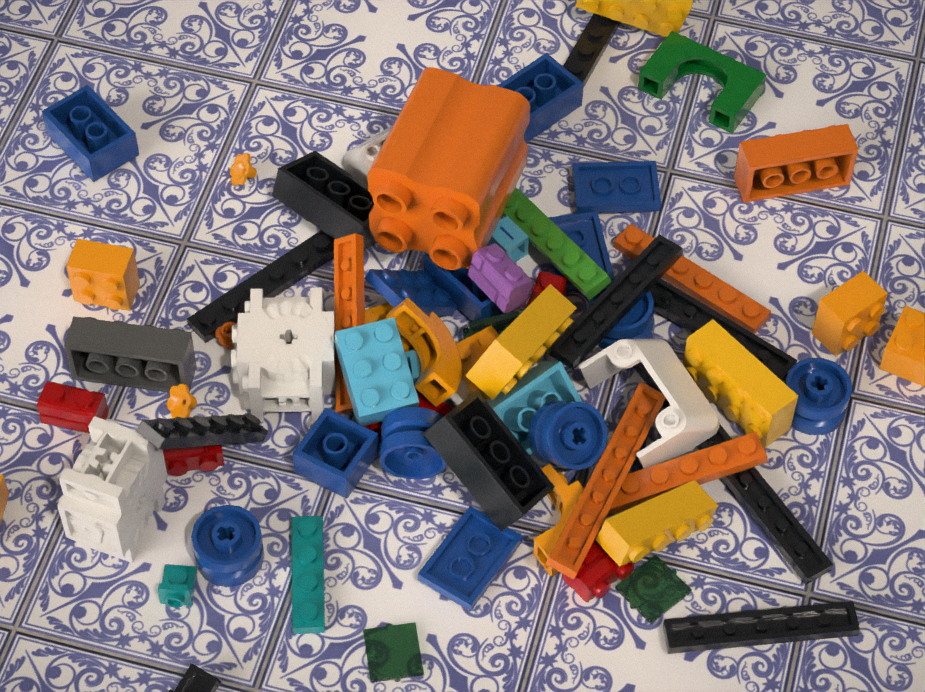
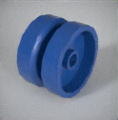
M606 287L604 290H602L600 293H598L596 296H594L592 299H590L589 306H590L608 287ZM650 291L641 298L598 344L601 349L604 350L621 339L653 338L655 329L654 301Z
M807 358L797 362L789 370L785 384L798 395L791 427L808 435H825L835 431L843 423L852 394V383L849 375L840 365L824 358Z
M556 400L544 404L535 411L529 422L527 437L532 453L543 464H551L552 467L581 470L591 467L600 459L606 448L608 432L604 418L590 404Z
M406 407L388 413L382 420L380 465L383 469L396 477L405 479H426L442 473L447 463L423 433L439 421L443 415L421 407Z
M234 505L213 507L203 513L194 524L191 535L197 569L205 580L216 586L233 587L242 585L256 576L263 564L264 548L259 521L250 511Z

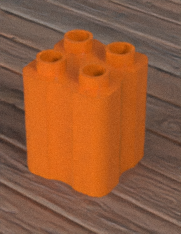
M434 67L425 68L420 74L367 175L368 191L372 195L374 202L369 213V228L377 244L393 253H401L405 250H417L428 253L430 259L436 265L447 270H457L460 267L469 269L470 265H472L471 261L474 253L479 249L487 247L527 164L528 146L523 135L530 122L529 101L516 91L496 85L475 84L452 72Z

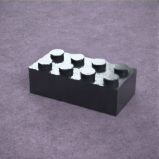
M313 151L278 168L272 196L283 203V205L289 207L306 221L312 223L334 239L354 233L363 235L364 250L377 243L369 228V213L374 202L366 184L317 151Z
M478 390L423 433L501 532L523 517L555 488Z

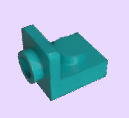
M165 564L162 583L158 584L161 604L175 608L182 607L183 605L192 606L198 573L197 566Z

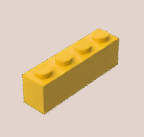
M693 480L605 519L596 541L619 567L631 561L636 563L650 552H660L668 544L676 540L681 542L695 531L699 530L702 532L706 530L714 521L712 517L718 508V504Z

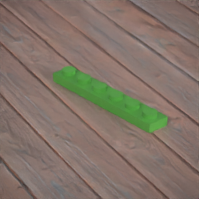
M515 187L502 215L504 217L508 216L529 236V242L588 300L612 284L609 275Z

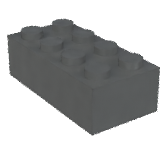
M73 316L64 344L72 380L170 393L173 385L183 383L188 385L190 392L197 367L192 334L182 329H165L152 325H135L123 321L113 322L98 320L93 317Z

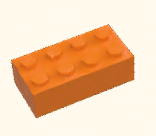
M848 124L749 139L740 142L734 180L743 203L847 186L851 182L859 149Z

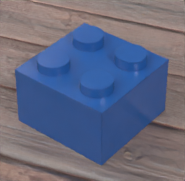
M325 408L293 452L294 471L347 499L379 454L378 433Z

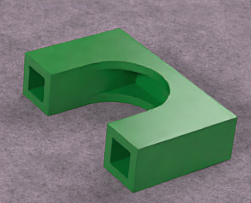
M671 31L640 70L638 89L662 100L673 84L681 77L690 74L709 76L715 79L722 86L723 90L711 104L708 123L733 134L762 95L767 74L697 43L686 36Z

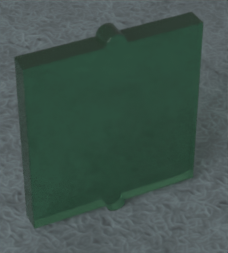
M514 311L468 322L466 328H463V338L466 339L491 325L497 332L504 331L519 316V312Z
M657 555L653 556L631 573L629 577L615 586V589L630 603V608L636 609L650 624L655 622L692 591L676 575L677 571L675 569L671 570Z
M415 622L399 625L388 623L385 627L363 629L371 683L388 680L399 682L402 678L424 675Z

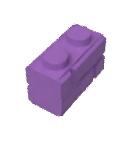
M495 243L477 250L473 255L472 265H470L467 275L496 303L503 313L506 314L524 306L529 296L528 292L531 291L533 281L523 269Z

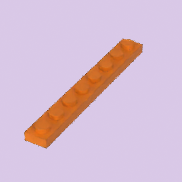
M640 381L545 563L546 565L571 579L575 578L637 456L636 453L639 452L666 399L663 393Z

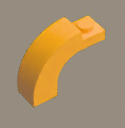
M407 297L388 312L385 319L395 317L399 333L411 343L417 352L421 363V373L415 388L437 407L456 393L462 377L461 357L451 333L442 320L433 311L426 315Z
M548 464L541 468V470L555 488L546 496L557 508L561 518L554 527L534 538L533 554L552 577L559 571L545 563L584 489L578 480L568 485L565 476L561 472H556L551 464Z

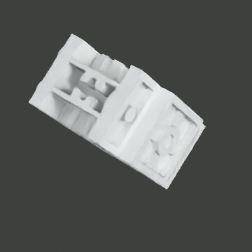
M322 287L310 288V297L263 298V289H251L250 301H245V313H238L237 325H232L234 350H231V367L233 368L234 385H239L240 396H245V410H251V414L260 421H264V412L311 411L312 420H317L324 411V395H336L334 311H324Z
M94 416L88 426L92 441L79 454L73 468L68 469L64 467L59 476L63 496L57 504L66 538L75 540L80 545L133 563L138 554L136 541L140 538V533L147 527L148 518L152 516L153 511L161 512L165 504L162 486L168 475L163 449L155 447L138 433L137 429L133 430L121 426L112 419L104 420Z

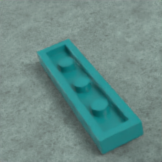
M323 516L292 517L293 634L325 633Z

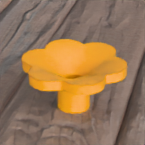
M244 153L236 156L235 163L230 168L232 185H243L247 177L253 179L256 176L257 170L250 163V154Z
M187 384L173 385L170 389V397L167 400V408L171 411L172 418H188L191 408L196 407L197 400L189 393Z

